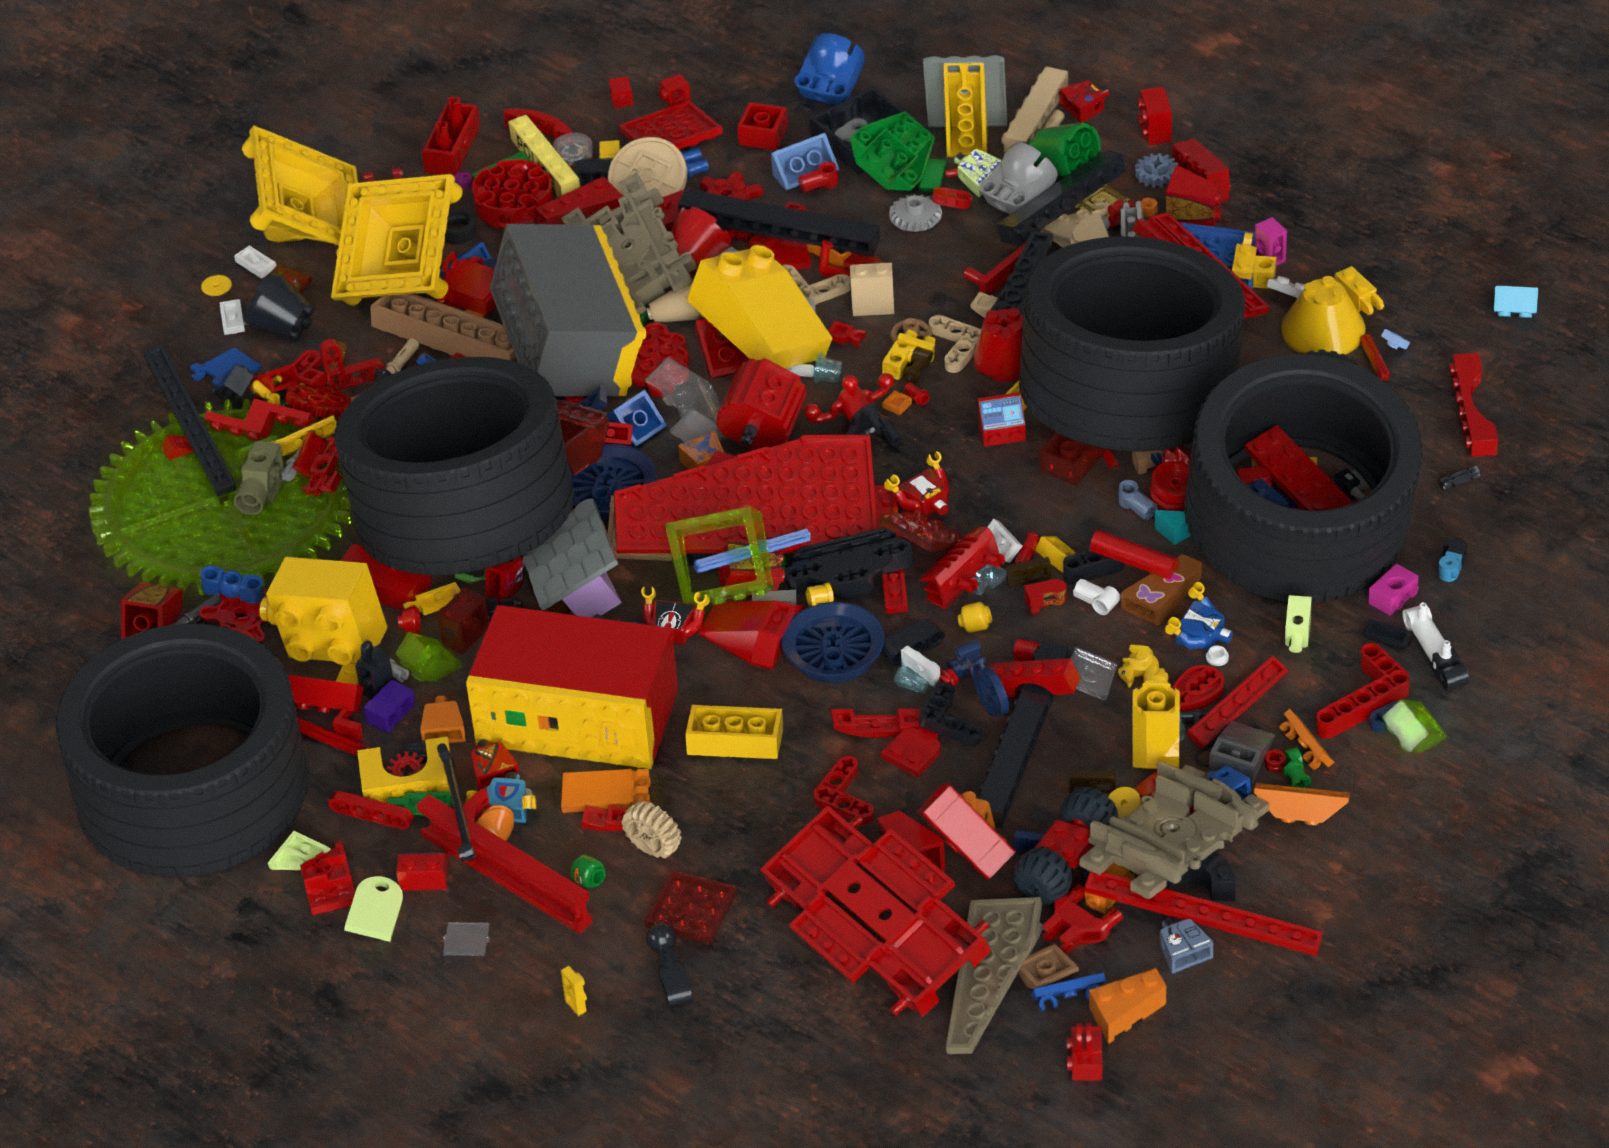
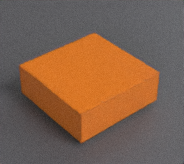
M894 390L882 402L884 409L901 415L912 404V398Z

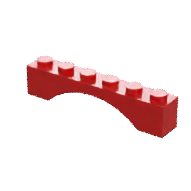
M1479 353L1453 354V363H1449V374L1454 377L1452 378L1453 390H1457L1455 392L1456 405H1460L1458 407L1459 419H1463L1462 433L1466 434L1465 447L1469 448L1471 457L1497 455L1498 436L1495 424L1479 413L1471 398L1475 388L1481 383L1482 366Z

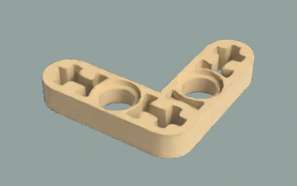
M783 265L795 283L800 285L799 289L801 292L813 300L815 305L851 290V279L848 275L838 274L808 285L793 266ZM822 289L828 290L827 292H819Z
M932 316L929 319V327L932 330V334L956 342L944 358L945 369L951 373L960 372L974 356L981 329L945 316ZM953 330H960L961 332H959V333H952L951 331H953ZM960 349H969V351H967V352H961V351H959V350H960Z

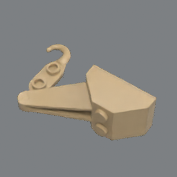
M1098 202L1094 204L1095 207L1104 208L1091 212L1082 209L1074 214H1063L1041 229L1040 232L1052 233L1053 241L1063 248L1085 240L1109 237L1101 217L1108 214L1109 204Z

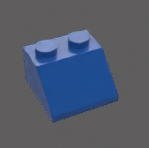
M645 390L634 394L603 415L607 422L633 424L631 446L636 447L667 426Z

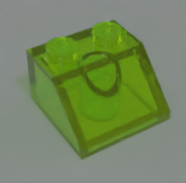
M411 632L407 633L395 653L401 660L400 663L413 672V677L421 682H424V680L435 682L458 670L463 665L438 639Z
M1401 699L1382 717L1387 723L1386 728L1399 738V744L1406 752L1421 753L1448 737L1425 706L1418 701Z

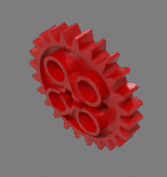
M299 384L298 386L293 385V387H289L285 398L288 406H293L292 409L311 413L315 418L319 416L323 419L334 415V418L339 419L352 400L351 397H347V394H340L341 391H334L333 388L310 386L307 384L306 386Z

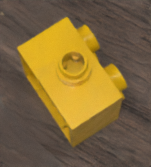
M285 557L266 593L267 597H264L260 604L261 619L270 622L272 625H277L288 658L302 662L311 659L333 661L340 665L357 663L361 657V645L363 642L369 640L372 642L373 647L378 646L388 628L367 563Z

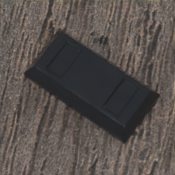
M1370 620L1362 636L1366 639L1403 650L1413 632Z

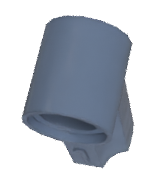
M1124 480L1119 484L1118 503L1121 507L1132 509L1143 519L1149 520L1154 516L1158 505L1138 490V484L1135 481Z

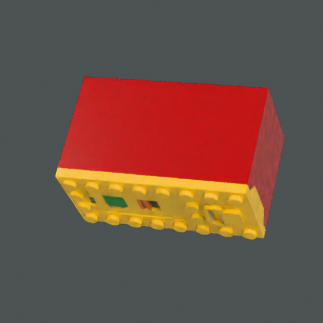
M497 605L466 681L476 744L481 740H488L490 745L501 742L507 750L651 769L679 691L672 628Z

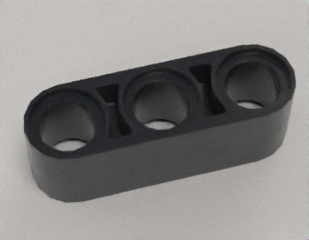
M613 158L576 160L573 163L572 171L579 178L580 186H584L601 177H605L608 180L609 167Z
M1090 550L1069 555L1063 560V578L1068 584H1076L1080 579L1087 581L1118 573L1124 569V563Z
M926 618L886 638L881 654L893 666H899L902 664L901 650L909 646L923 654L940 645L945 638V633L932 619Z

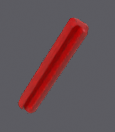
M1362 335L1360 343L1377 376L1382 381L1388 380L1390 372L1371 335Z

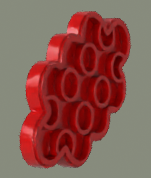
M650 323L645 326L646 337L642 340L641 347L639 348L631 379L634 385L647 387L648 392L652 396L664 397L673 392L674 384L681 383L689 377V367L687 365L689 353L686 350V340L683 335L669 333L667 326L664 324Z

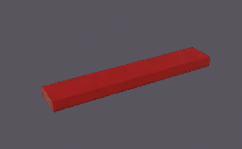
M1272 655L1192 726L1186 735L1203 750L1224 731L1231 721H1235L1280 681L1289 670Z

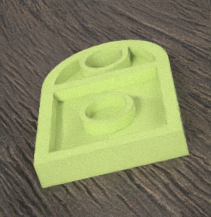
M380 876L363 880L356 889L344 930L390 942L403 899V893L399 885L389 878ZM383 886L387 891H379L376 887Z

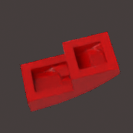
M611 804L608 810L585 805L580 828L595 831H624L621 821L628 809Z

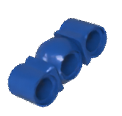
M211 565L201 570V588L206 594H216L219 596L222 593L223 596L231 599L240 596V601H246L250 604H257L263 599V580L260 576L245 574L243 577L242 574L236 571L225 573L224 569Z

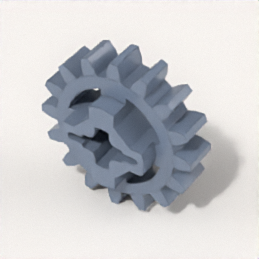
M1151 153L1150 157L1144 155L1143 160L1138 159V164H1135V177L1139 178V183L1145 182V186L1151 184L1152 188L1156 186L1163 188V184L1169 185L1174 168L1178 166V163H1175L1174 158L1169 159V155L1161 156V153L1155 156Z

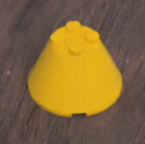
M1325 276L1322 279L1314 280L1304 285L1303 291L1282 320L1281 334L1286 344L1300 354H1307L1309 351L1319 352V350H1325L1326 352H1331L1332 350L1337 351L1340 355L1342 353L1346 355L1361 344L1360 337L1365 334V323L1343 285L1335 281L1333 277Z

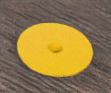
M215 275L205 279L201 289L207 295L219 296L228 292L232 283L226 276Z
M1130 787L1117 788L1108 797L1117 808L1118 819L1125 816L1128 817L1141 805L1140 795Z

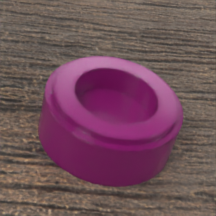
M459 172L454 175V182L460 185L462 190L469 189L472 186L473 179L470 173Z

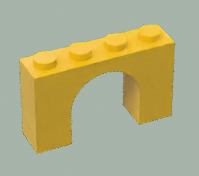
M448 736L425 740L427 750L426 765L418 773L405 777L391 775L383 768L380 747L357 750L363 797L388 802V798H400L405 796V793L450 792L443 762L437 750L439 744L445 743L450 752Z

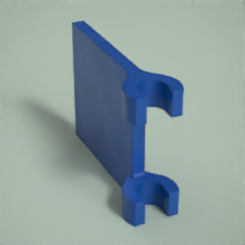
M234 347L204 364L194 363L191 365V369L196 372L191 377L196 381H200L207 373L215 378L212 380V384L217 387L224 374L236 364L248 368L250 374L260 370L261 365Z

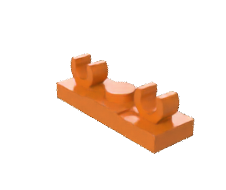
M1291 709L1287 710L1284 715L1289 721L1283 722L1279 728L1284 733L1290 729L1285 735L1289 740L1295 739L1298 734L1300 736L1297 739L1305 749L1310 748L1312 750L1306 752L1303 755V759L1307 763L1313 759L1309 764L1313 770L1320 767L1321 761L1329 768L1334 763L1332 758L1302 720Z

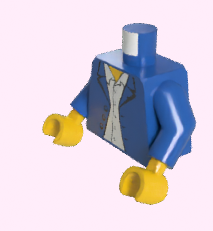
M1196 582L1193 585L1194 587L1189 589L1188 595L1193 599L1197 598L1198 601L1192 603L1181 621L1176 617L1170 618L1168 625L1165 627L1166 633L1169 635L1176 634V644L1183 645L1189 650L1203 649L1209 651L1212 646H1215L1217 641L1229 644L1233 631L1224 628V615L1215 608L1207 596H1203L1204 585L1201 582Z

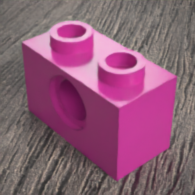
M1273 217L1255 225V247H1257L1256 256L1276 257L1277 266L1286 262L1287 230Z
M1396 564L1369 588V604L1391 616L1396 610L1401 609L1409 598H1413L1417 594L1419 589L1418 575Z

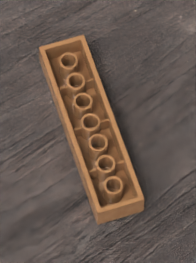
M415 294L386 295L371 305V326L381 331L406 339H415L419 344L446 352L452 356L457 352L465 357H492L517 362L514 350L502 324Z

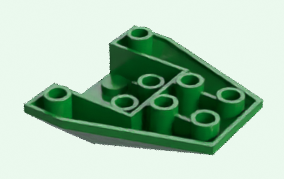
M905 111L861 126L850 138L857 165L886 190L911 191L922 180L935 140V136Z

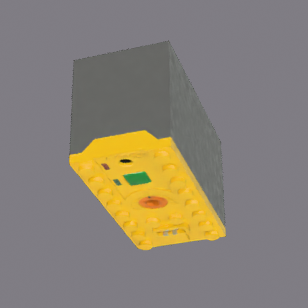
M506 224L489 289L517 362L542 375L551 385L554 396H589L599 385L607 388V396H626L628 388L632 384L631 374L642 340L646 337V329L642 326L640 315L635 309L634 300L630 297L629 288L625 285L623 274L620 273L618 262L613 256L612 248L607 242V235L604 234L601 225Z

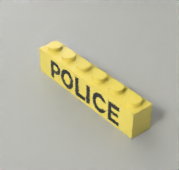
M527 115L509 121L512 142L532 162L539 164L542 170L546 173L548 172L551 177L552 191L557 197L580 187L579 178Z

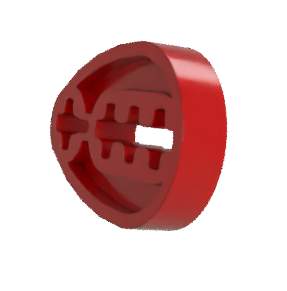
M1197 665L1187 669L1177 679L1172 688L1173 690L1176 688L1180 691V711L1202 709L1218 700L1224 692V677L1222 673L1208 665Z

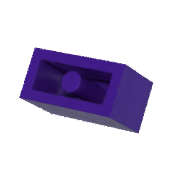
M391 680L364 706L366 723L388 733L415 706L413 690Z

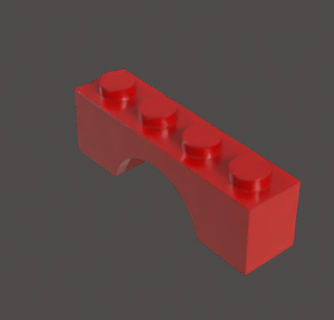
M1071 658L992 663L990 666L1001 680L1008 698L1015 697L1019 686L1024 683L1040 685L1049 690L1053 695L1074 694L1081 679Z

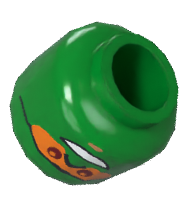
M581 855L573 861L570 875L577 884L592 889L604 881L605 867L596 858L590 855Z

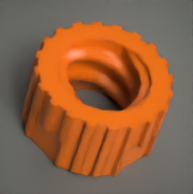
M1152 198L1142 199L1143 215L1150 217L1157 214L1158 202Z

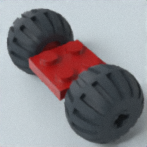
M1083 787L1070 793L1062 804L1061 820L1057 819L1036 847L1025 852L1017 860L1014 868V882L1017 888L1020 889V892L1027 898L1040 897L1042 905H1049L1055 903L1056 899L1066 895L1072 882L1070 868L1075 869L1080 863V858L1093 846L1089 843L1091 822L1095 820L1109 826L1111 817L1118 818V811L1114 802L1098 789Z

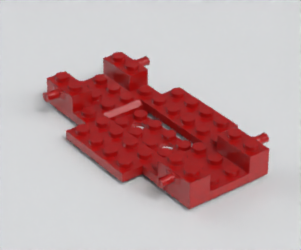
M827 805L760 869L767 883L776 891L766 902L773 908L781 899H784L797 909L800 907L804 909L789 924L790 929L851 983H854L869 968H872L887 982L891 991L900 999L890 1008V1011L895 1016L905 1007L916 1011L921 1017H924L940 1001L935 993L938 988L965 962L975 967L991 952L985 938L981 935L989 928V925L984 920H981L973 928L945 905L941 899L956 886L954 881L890 828L873 844L856 830L864 822L859 815H856L848 823ZM858 863V864H859L863 869H865L870 875H872V876H873L876 880H878L883 886H885L890 892H892V893H893L896 897H898L903 903H905L910 909H912V910L915 912V914L912 913L907 907H905L900 901H898L894 896H892L887 890H885L880 884H878L874 879H872L867 873H865V872H864L860 867H858L856 864ZM857 883L861 885L857 893L848 892L852 884ZM829 891L835 899L844 904L850 912L858 916L886 942L884 944L881 941L879 942L829 899L825 893ZM885 910L892 911V915L888 920H881L879 918L881 912Z

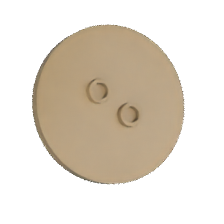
M656 137L640 138L625 145L613 158L608 172V181L623 196L626 194L620 182L635 173L639 174L647 192L657 188L662 197L684 190L687 181V165L681 152L669 141Z

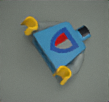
M508 772L506 778H494L490 785L484 788L488 790L490 807L501 805L509 808L514 813V822L526 823L527 809H536L537 800L531 789L526 788L525 781L521 780L516 772ZM467 791L466 802L478 791Z

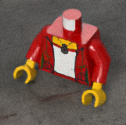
M938 451L935 452L937 461L932 460L930 454L927 457V464L934 467V470L929 468L899 486L897 485L900 480L894 474L890 477V480L887 479L884 482L885 489L894 492L893 496L903 510L917 513L922 517H926L933 512L942 516L948 511L947 495L950 492L949 484L943 467L939 465L941 454Z

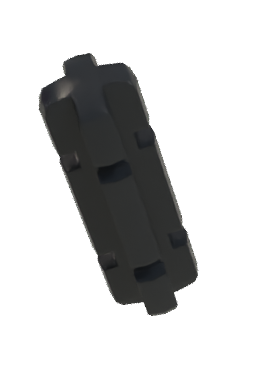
M1475 465L1467 468L1468 470L1463 469L1450 474V477L1448 475L1441 477L1439 484L1443 490L1452 488V485L1455 487L1470 481V478L1471 480L1479 478L1480 470Z

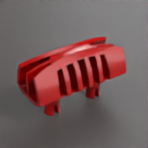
M988 527L972 529L919 579L921 582L929 580L924 588L925 591H928L926 600L945 610L964 591L973 593L972 589L977 590V579L991 565L1000 568L999 564H1004L1005 557L999 553L995 537Z

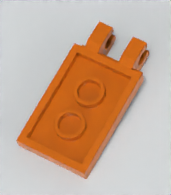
M649 769L563 773L562 813L584 812L585 805L608 810L610 804L628 809L631 807V804L645 801L650 803L648 787H650L651 779L649 777Z

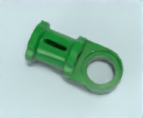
M1294 747L1285 750L1287 766L1284 767V775L1289 777L1292 787L1308 788L1312 780L1303 770V760L1299 749Z

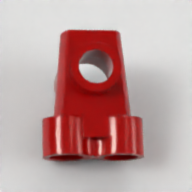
M1121 199L1108 206L1109 217L1107 219L1110 221L1111 228L1121 224V209H1123V203H1125ZM1134 201L1128 202L1130 208L1135 207L1136 203Z

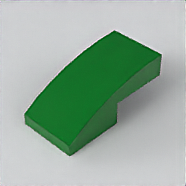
M928 158L920 182V191L933 193L934 188L941 187L942 180L945 178L947 160Z

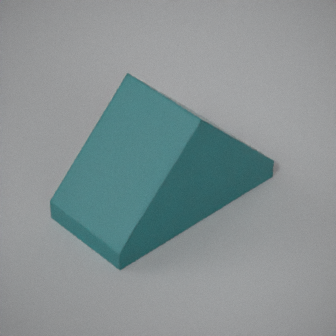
M1155 510V529L1171 543L1176 545L1191 536L1188 532V524L1186 523L1184 512Z

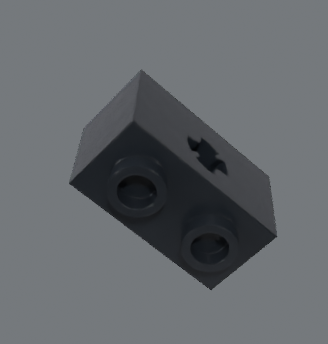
M236 364L224 374L213 393L227 403L232 404L242 396L253 375L250 374V370L245 366H238Z

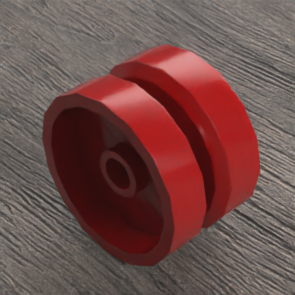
M1169 461L1158 465L1154 469L1149 499L1158 505L1157 510L1184 512L1189 465L1183 462Z

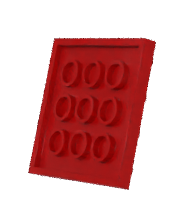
M690 100L619 125L620 132L631 142L640 138L656 137L669 141L679 151L681 148L694 146L700 141L714 139L717 135L723 134L722 127Z

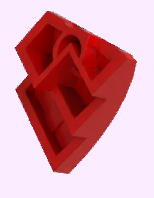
M342 841L335 843V848L326 854L322 851L315 858L300 865L312 916L352 905L355 889Z

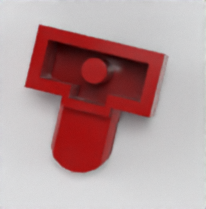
M1076 1023L1077 1027H1072V1037H1067V1051H1072V1056H1067V1069L1072 1071L1073 1081L1102 1080L1101 1026H1091V1023L1081 1026V1023Z

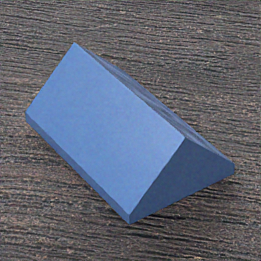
M825 133L771 153L773 176L785 190L799 186V176L818 170L819 166L824 162H834L837 166V171L840 170Z

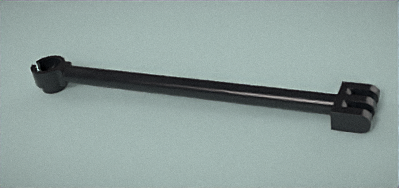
M441 743L437 746V750L443 762L461 838V847L457 848L461 860H467L468 862L477 857L471 843L454 772V768H456L446 744Z

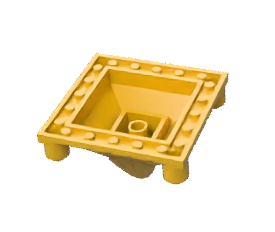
M253 126L249 130V138L242 145L244 155L255 160L259 206L250 216L251 225L257 230H262L265 237L274 242L310 239L333 243L339 246L348 184L358 183L356 166Z
M447 174L348 184L331 298L335 301L342 300L351 306L357 305L362 298L386 295L427 293L435 299L443 298L448 291V284L439 277L449 206L450 203L457 202L462 196V188L454 182L455 177Z

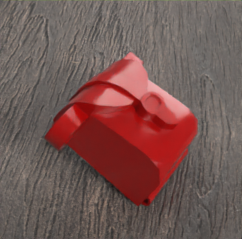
M452 251L442 262L445 274L444 281L448 284V291L443 298L437 299V302L454 308L469 309L483 314L484 317L487 316L496 307L489 289L494 269L485 266L483 258L475 255L469 260L462 259L458 262L456 253ZM452 259V267L448 270V263Z

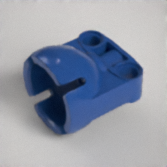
M823 33L817 36L810 46L800 73L795 78V84L799 93L806 98L828 104L839 105L852 97V91L865 64V53L861 47L856 44L853 45L848 55L847 52L851 44L849 39L830 33Z

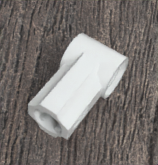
M1080 579L1073 590L1075 597L1092 604L1094 610L1101 615L1108 614L1121 600L1120 594L1115 588L1107 586L1103 589L1085 579Z

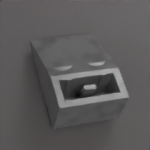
M1231 721L1218 736L1211 750L1208 771L1216 772L1225 766H1229L1248 776L1252 785L1265 759V754L1272 745L1275 734Z

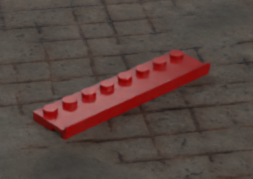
M1169 212L1150 216L1149 220L1146 221L1137 219L1133 230L1140 237L1160 239L1187 246L1211 257L1224 266L1239 282L1242 292H1244V319L1268 313L1270 306Z

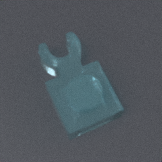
M987 564L977 571L976 577L971 578L978 581L976 594L981 595L987 586L993 589L1006 580V570Z

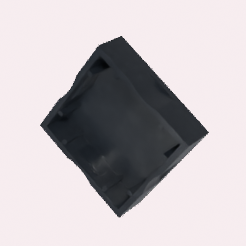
M872 86L850 97L847 101L811 117V137L825 133L834 156L859 175L865 171L856 164L852 145L846 144L835 135V132L853 119H864L867 124L902 113L904 110L896 107L888 97Z

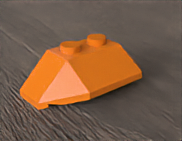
M1256 783L1254 788L1256 796L1269 803V811L1274 817L1281 818L1282 822L1287 823L1300 820L1308 825H1318L1319 822L1323 823L1346 805L1350 798V792Z

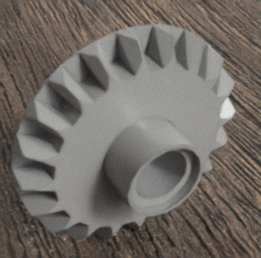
M915 194L914 196L906 195L905 198H899L890 207L889 212L891 222L896 227L906 231L927 230L935 226L942 216L941 206L934 203L930 196L924 197L923 194L920 196Z

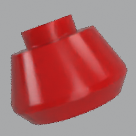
M415 605L402 610V615H398V627L403 628V632L412 635H418L421 632L420 609Z

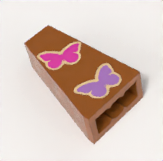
M1182 554L1177 557L1179 559V567L1170 579L1151 573L1121 592V609L1159 626L1188 594L1189 589L1194 587L1193 585L1201 579L1202 562Z

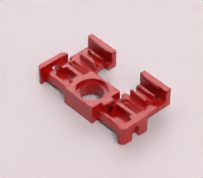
M334 437L326 438L329 444L324 454H318L309 470L312 474L307 486H301L306 495L313 493L314 496H320V491L334 493L342 479L338 471H335L333 476H331L338 464L337 460H339ZM328 463L327 467L319 469L323 464Z

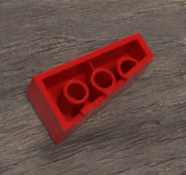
M1195 138L1172 145V158L1175 159V163H1178L1179 167L1218 184L1219 194H1222L1221 202L1229 200L1231 186L1229 183V168Z
M601 177L535 208L537 224L565 225L561 218L576 208L580 209L586 219L607 205L612 211L620 207L618 199L624 196L605 177Z

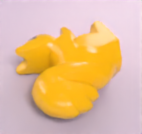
M1129 646V650L1133 654H1130V658H1123V662L1126 664H1123V667L1118 669L1119 676L1127 683L1128 688L1132 686L1134 678L1139 676L1143 677L1144 682H1168V673L1165 672L1164 668H1159L1158 659L1153 655V651L1148 646Z

